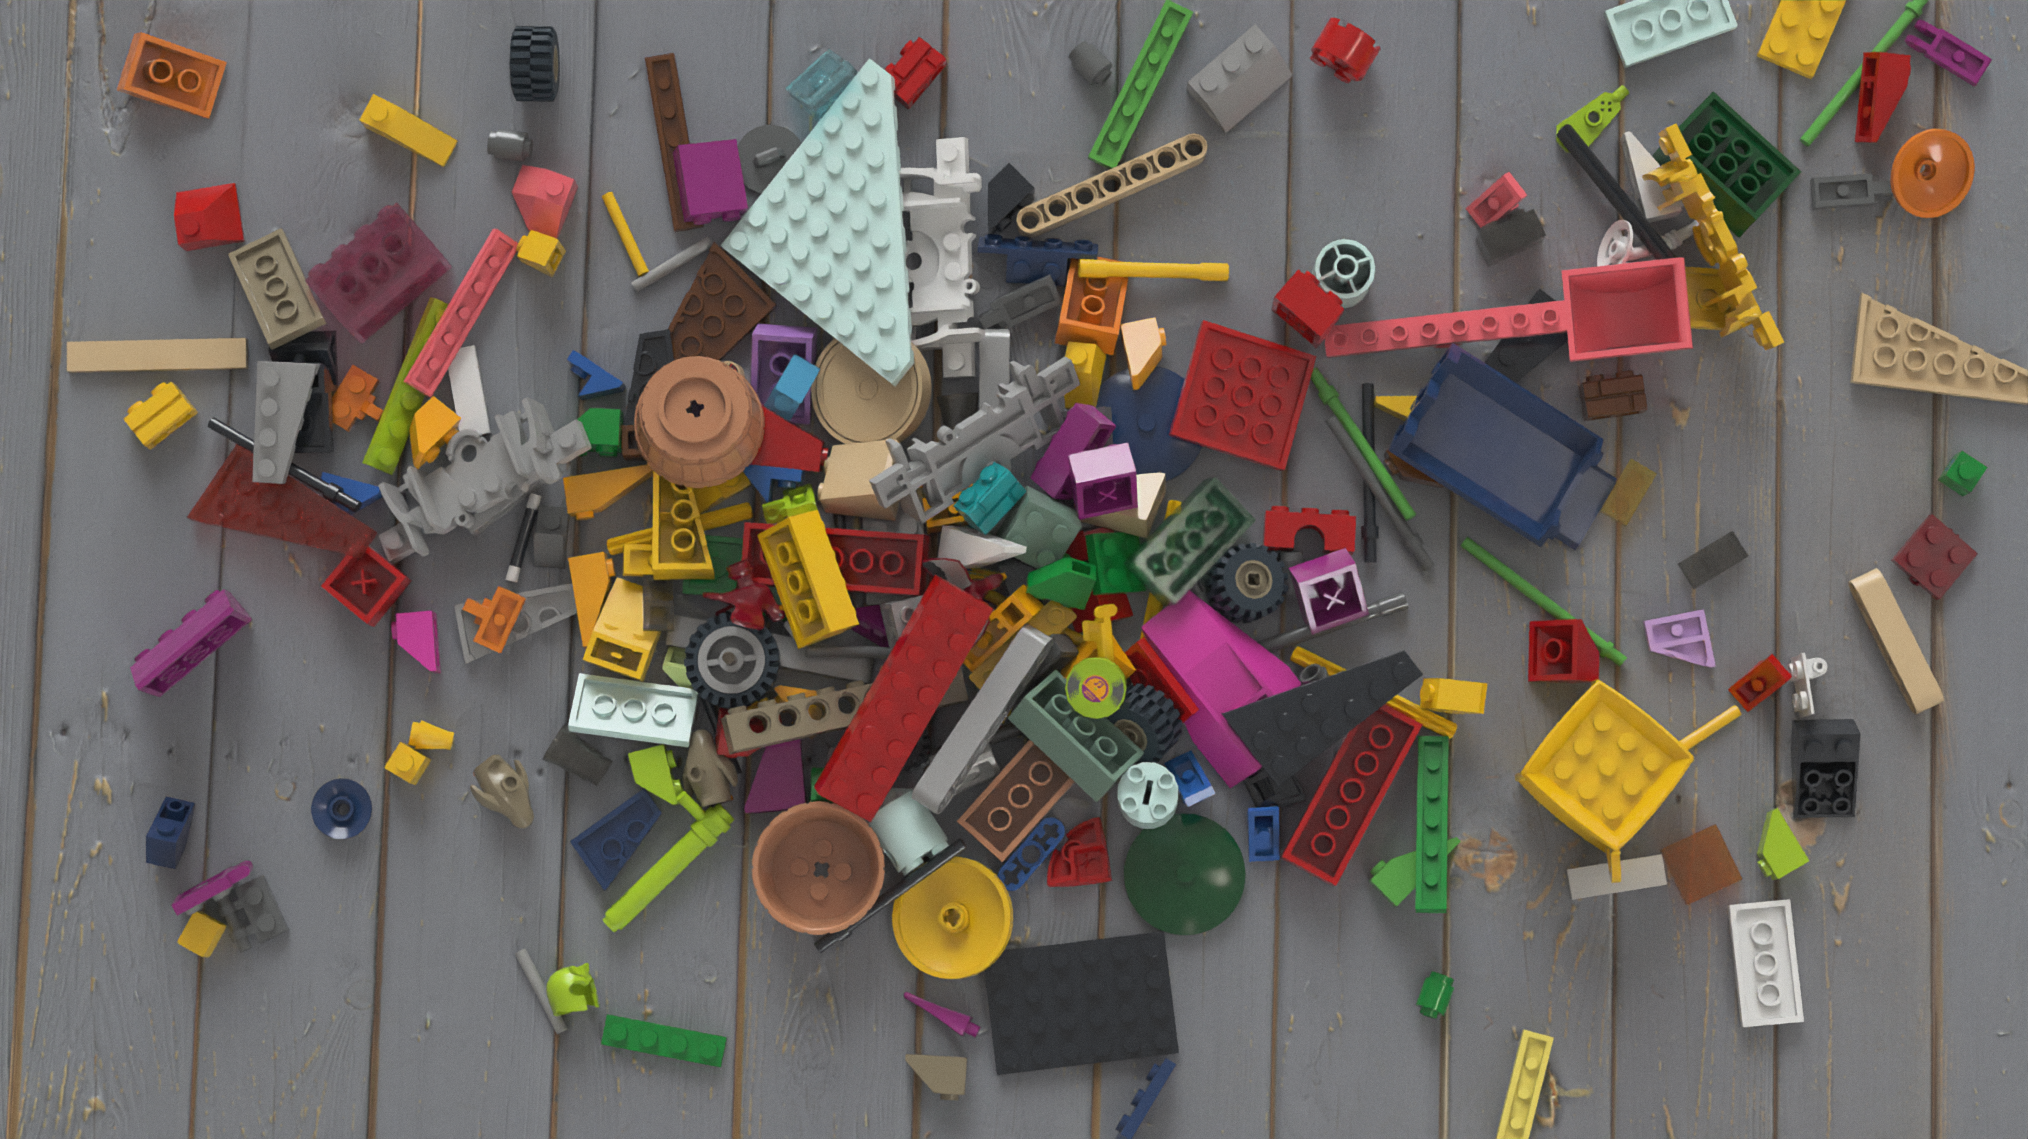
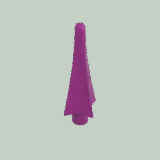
M905 992L903 995L905 999L935 1016L960 1036L964 1037L965 1033L976 1038L981 1029L980 1026L971 1022L973 1019L971 1016L938 1006L909 992Z

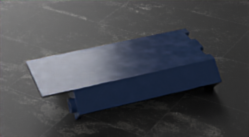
M1452 343L1434 366L1428 384L1424 389L1420 390L1415 398L1407 419L1396 430L1388 451L1539 547L1548 538L1550 540L1557 538L1576 550L1617 478L1597 466L1604 454L1601 452L1604 439Z

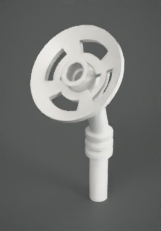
M1618 220L1610 226L1602 239L1597 256V266L1624 264L1652 254L1645 245L1633 248V229L1631 224L1625 220ZM1695 220L1677 231L1673 229L1670 233L1668 232L1661 236V238L1671 250H1674L1677 246H1681L1685 239L1693 236L1692 228L1695 225L1698 226L1699 222ZM1626 229L1628 231L1627 237L1622 236V230Z

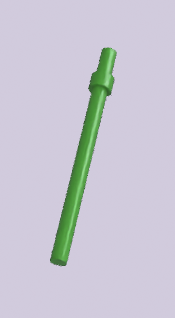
M1317 367L1313 368L1311 380L1318 389V396L1323 404L1328 405L1337 416L1405 520L1408 521L1415 517V511L1338 399L1339 394L1334 386H1329Z

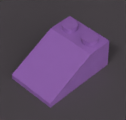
M757 324L752 333L751 386L758 395L761 404L764 405L794 354L816 365L817 328ZM811 387L790 421L793 423L810 424L812 411Z

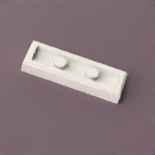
M475 345L461 347L448 368L455 411L461 417L458 426L459 431L474 429L483 435L491 434L476 347Z

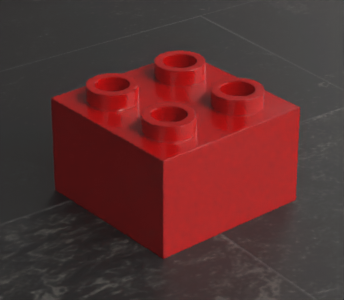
M359 539L321 587L366 624L375 627L412 580L367 543Z

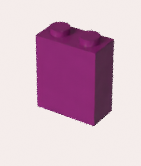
M730 139L684 144L676 147L673 151V159L684 222L693 221L694 225H704L712 222L711 219L722 218L724 222L739 220L740 216L748 209L737 140Z

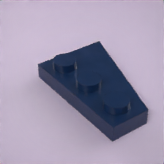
M644 788L570 841L604 891L609 888L663 813Z
M1165 1058L1160 1066L1156 1063L1153 1065L1145 1078L1150 1081L1145 1091L1139 1089L1130 1103L1134 1108L1129 1116L1124 1114L1115 1128L1119 1133L1115 1139L1133 1138L1176 1066L1175 1063Z

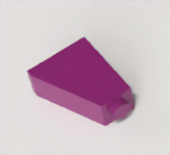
M802 739L765 747L745 804V813L756 814L788 811L793 806L807 803Z

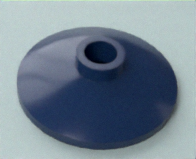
M344 778L334 779L322 785L314 795L311 814L316 827L323 834L335 839H348L361 833L368 825L372 815V801L366 789L356 781ZM342 804H347L349 807L346 815L339 813V807Z

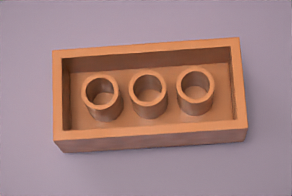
M1029 740L957 820V823L1003 863L1075 782L1039 747Z

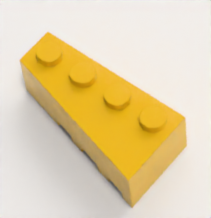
M653 471L652 571L654 580L715 579L693 488L674 484Z

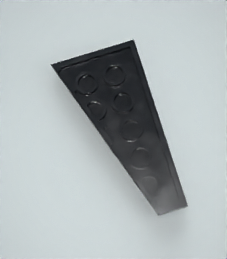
M1405 650L1221 714L1278 787L1423 674Z

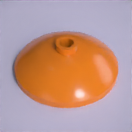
M1928 129L1911 137L1901 147L1892 164L1890 183L1897 203L1908 213L1922 218L1939 217L1956 208L1966 197L1974 178L1975 163L1969 145L1962 137L1945 129ZM1925 165L1924 171L1920 173L1922 166Z

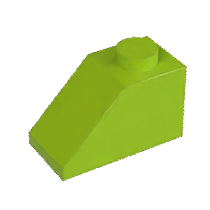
M1776 808L1767 812L1757 855L1760 858L1757 864L1765 877L1770 876L1772 880H1778L1809 862V859L1779 809Z

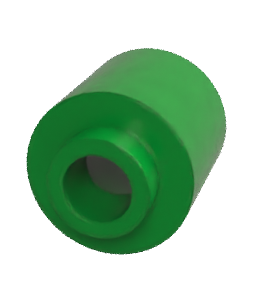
M1431 971L1429 978H1425L1416 1002V1006L1421 1008L1419 1013L1433 1019H1437L1438 1015L1444 1016L1454 991V987H1452L1454 979Z

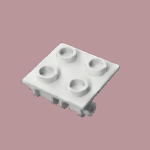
M1805 653L1790 658L1791 664L1787 665V671L1792 675L1790 682H1794L1796 694H1792L1793 708L1795 712H1799L1800 718L1814 714L1809 680L1817 678L1827 671V663L1824 659H1806Z

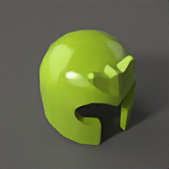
M588 963L579 967H564L549 977L546 984V994L554 1016L588 1010L587 1005L595 1006L596 1008L600 1007L594 979L589 973Z

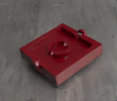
M1931 514L1928 515L1891 561L1909 576L1908 580L1913 585H1920L1936 600H1939L1978 553L1959 538L1960 535L1955 534L1952 528L1949 529Z

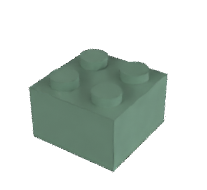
M1026 486V493L1015 503L997 531L996 536L1026 546V553L1014 557L1038 569L1062 559L1082 526L1076 510Z

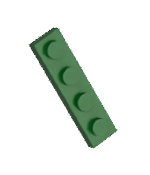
M607 1014L601 1045L722 1067L727 1037Z

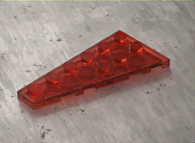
M237 444L187 516L189 520L358 558L363 556L377 535L375 530L289 475L284 484L252 482L254 454Z

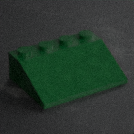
M1712 92L1679 126V130L1692 154L1686 160L1691 159L1697 174H1702L1710 192L1715 197L1713 203L1719 212L1722 211L1723 219L1728 229L1738 238L1745 233L1801 173L1792 162L1715 92ZM1661 147L1652 155L1660 166L1671 161L1670 156L1665 155Z

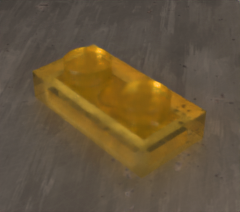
M1630 459L1601 507L1600 512L1627 526L1657 473Z

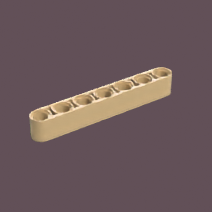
M1188 134L1021 209L1017 215V229L1022 236L1035 238L1193 168L1204 161L1207 152V142L1199 134ZM1189 144H1197L1202 152L1199 155L1191 156L1186 152L1185 148ZM1162 156H1170L1174 160V165L1170 168H1163L1158 163V160ZM1135 168H1142L1147 172V177L1143 180H1136L1131 176V172ZM1108 180H1115L1120 184V188L1116 192H1108L1103 185ZM1081 192H1088L1092 195L1093 200L1089 204H1081L1077 201L1076 197ZM1054 204H1061L1066 211L1062 216L1057 217L1049 212L1050 207ZM1027 216H1033L1039 223L1035 228L1028 229L1022 225V220Z

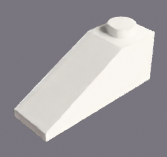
M1630 131L1625 132L1620 141L1638 209L1649 223L1677 217L1682 211L1681 207L1684 206L1682 201L1660 211L1657 208L1666 202L1662 191L1671 187L1670 183L1660 187L1656 181H1644L1642 178L1643 175L1655 170L1660 165Z
M943 525L937 558L959 560L965 568H981L1024 554L1027 547L990 534L985 536L967 526Z

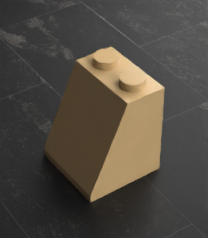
M886 440L832 446L831 455L824 462V473L826 474L824 483H820L818 487V501H821L825 513L896 520L900 500L884 509L878 504L869 482L870 479L894 465L885 442Z

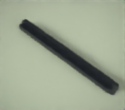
M1569 124L1562 127L1557 133L1559 140L1621 217L1631 224L1633 232L1656 260L1678 258L1575 129Z

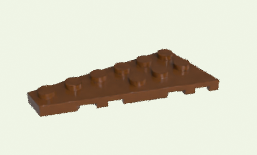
M713 242L707 258L697 272L690 290L686 293L668 327L671 331L675 360L690 356H702L721 361L758 323L760 324L777 307L763 290L715 242Z

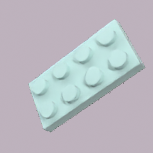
M1634 0L1608 9L1603 13L1624 68L1736 29L1738 26L1728 0Z
M579 673L568 729L570 732L689 747L699 694L692 688Z

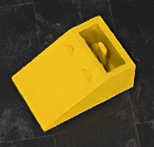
M617 577L593 629L583 660L589 664L644 682L674 597Z

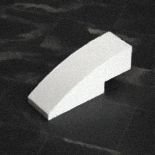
M1662 854L1620 861L1621 882L1611 883L1607 863L1568 869L1566 871L1571 899L1667 885Z

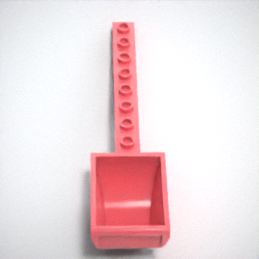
M1683 257L1562 270L1564 300L1334 325L1325 337L1326 357H1341L1424 347L1449 348L1452 343L1460 346L1462 343L1567 332L1570 362L1693 349L1685 260Z

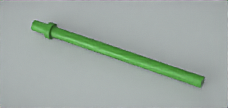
M1913 0V2H1908L1904 7V13L1872 52H1887L1912 20L1920 17L1923 13L1921 9L1929 0ZM1862 64L1800 138L1801 143L1809 147L1860 85Z
M1468 536L1460 545L1557 620L1576 619ZM1586 627L1600 652L1599 655L1602 658L1606 656L1620 667L1627 657L1613 647L1614 643L1610 640L1607 643Z

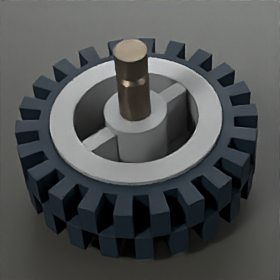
M719 614L718 617L707 619V622L703 625L700 624L696 628L695 634H692L689 638V645L685 649L686 659H684L686 675L693 689L706 701L722 708L748 707L756 701L762 700L763 696L772 690L774 682L778 679V671L781 665L780 651L775 638L765 626L762 630L742 627L731 622V614Z

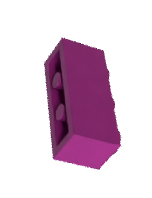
M1075 403L1067 412L1066 419L1059 431L1052 437L1050 446L1044 456L1037 461L1035 470L1030 478L1054 499L1071 500L1068 455L1080 451L1103 448L1116 425L1094 406Z

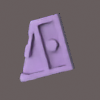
M1704 609L1643 621L1648 650L1650 652L1708 668L1716 666Z

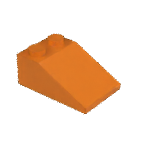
M142 32L136 33L131 42L117 91L209 119L227 62Z
M1097 257V260H1107V261H1109V262H1122V261H1117V260H1112V259ZM1071 258L1054 343L1065 346L1068 345V341L1097 344L1105 354L1113 355L1120 329L1128 277H1079V259Z

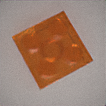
M1716 824L1660 849L1685 905H1689L1742 880Z

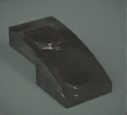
M1731 531L1681 561L1678 565L1694 590L1747 558L1748 554L1735 533Z
M643 575V631H674L673 579L654 580L653 575Z

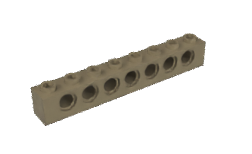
M961 667L937 709L961 704L968 700ZM863 680L845 684L846 689L835 691L834 686L816 690V696L807 698L805 693L788 696V702L776 704L775 699L757 703L758 708L747 710L746 706L731 708L728 710L729 715H725L721 719L729 755L847 729L873 683L864 685ZM839 699H846L850 702L851 712L849 714L842 713L839 710ZM810 705H816L821 709V720H814L810 717L808 712ZM780 712H788L792 716V726L786 727L780 723ZM751 718H757L762 721L764 726L762 733H755L751 730L749 726Z

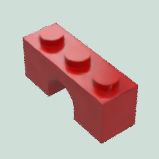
M1271 506V511L1266 510L1264 513L1262 545L1267 546V550L1293 551L1297 532L1303 529H1312L1318 532L1322 538L1323 554H1330L1346 548L1348 553L1353 555L1355 552L1356 516H1350V511L1331 510V514H1319V509L1301 508V512H1289V507Z

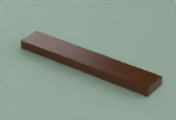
M668 53L646 57L645 62L674 231L680 232L703 228L704 225H694L693 221L684 222L673 159V151L678 145L690 144L675 54Z

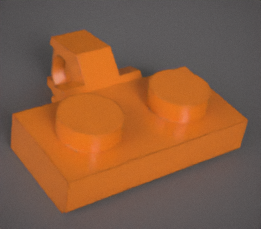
M352 365L332 397L333 423L349 432L357 418L363 421L365 416L368 415L379 422L384 410L373 404L376 397L372 394L380 381Z
M498 586L492 600L484 598L482 604L467 598L462 610L475 615L476 618L473 623L480 625L473 641L498 653H502L526 597Z

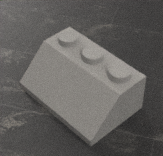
M1254 24L1189 80L1187 91L1226 134L1286 83L1293 74L1275 45Z

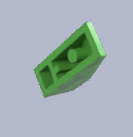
M1457 837L1447 840V855L1461 842ZM1416 851L1392 858L1387 862L1381 859L1370 870L1373 877L1368 882L1394 907L1398 906L1416 887Z

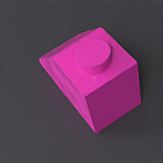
M432 610L397 613L396 621H393L391 624L393 639H397L398 644L434 674L441 673L437 614Z

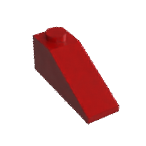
M1887 52L1863 53L1855 142L1877 143L1908 86V79L1911 74V55Z

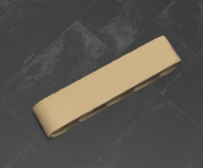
M1875 568L1848 582L1850 591L1910 710L1917 715L1942 703L1944 698L1941 689L1882 573Z

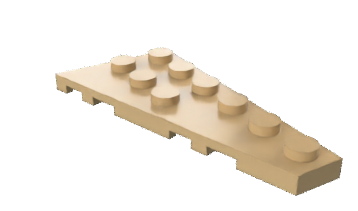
M1864 293L1860 294L1850 383L2028 405V370L2005 359H1999L1986 353L1984 349L1975 345H1969L1959 340L1958 337L1920 319H1914L1888 304L1884 305L1875 301Z

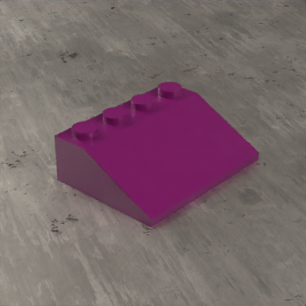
M225 589L221 592L219 590L214 591L204 600L206 604L198 611L195 609L190 611L181 619L183 624L174 631L170 629L158 638V645L152 650L145 649L135 657L136 663L130 667L135 686L139 691L161 697L253 619L229 591Z

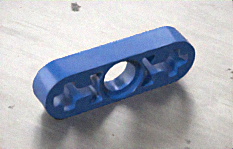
M1053 817L1042 820L1000 868L998 877L1005 885L1007 891H1015L1021 888L1061 842L1065 834V828L1060 820ZM1055 823L1058 825L1056 832L1059 836L1056 839L1051 836L1045 842L1046 845L1050 846L1045 851L1043 846L1037 841L1032 840V838L1038 835L1039 839H1041L1046 833L1045 829H1043L1044 825L1052 826ZM1033 845L1039 849L1040 858L1037 862L1027 863L1023 859L1022 852L1025 847ZM1017 857L1023 866L1030 868V871L1025 874L1021 870L1017 874L1019 882L1016 885L1012 882L1006 885L1004 883L1006 877L1003 873L1006 870L1012 872L1017 867L1016 864L1012 863Z

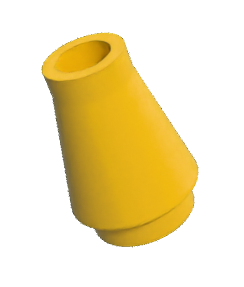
M422 720L420 723L413 722L408 745L415 746V750H451L454 732L444 730Z

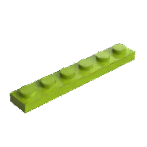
M429 298L362 462L389 475H393L410 434L409 428L414 414L420 409L425 395L403 381L449 305L439 299Z

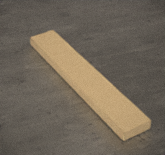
M247 338L67 342V372L248 369Z

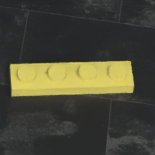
M1522 1030L1495 1139H1529L1554 1037Z

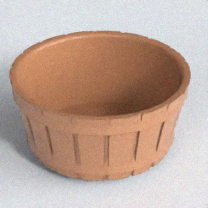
M690 356L672 361L652 376L637 403L634 417V434L638 449L654 472L674 484L691 488H704V486L712 487L725 483L726 480H731L744 471L745 467H748L758 453V448L760 449L764 436L765 417L759 397L751 384L740 373L719 360L702 356ZM696 401L698 405H704V409L700 411L699 417H694L693 413H687L686 409L691 407L690 402Z
M821 801L809 802L810 804L803 803L789 808L786 812H782L764 829L753 853L752 879L760 902L765 909L769 910L768 913L782 925L785 924L786 927L801 933L806 932L813 935L831 934L855 924L872 908L880 894L879 892L884 881V855L877 835L862 817L835 803L829 804V802ZM819 861L821 864L826 862L829 864L830 867L827 869L828 877L824 878L822 875L816 877L813 874L816 871L815 863Z

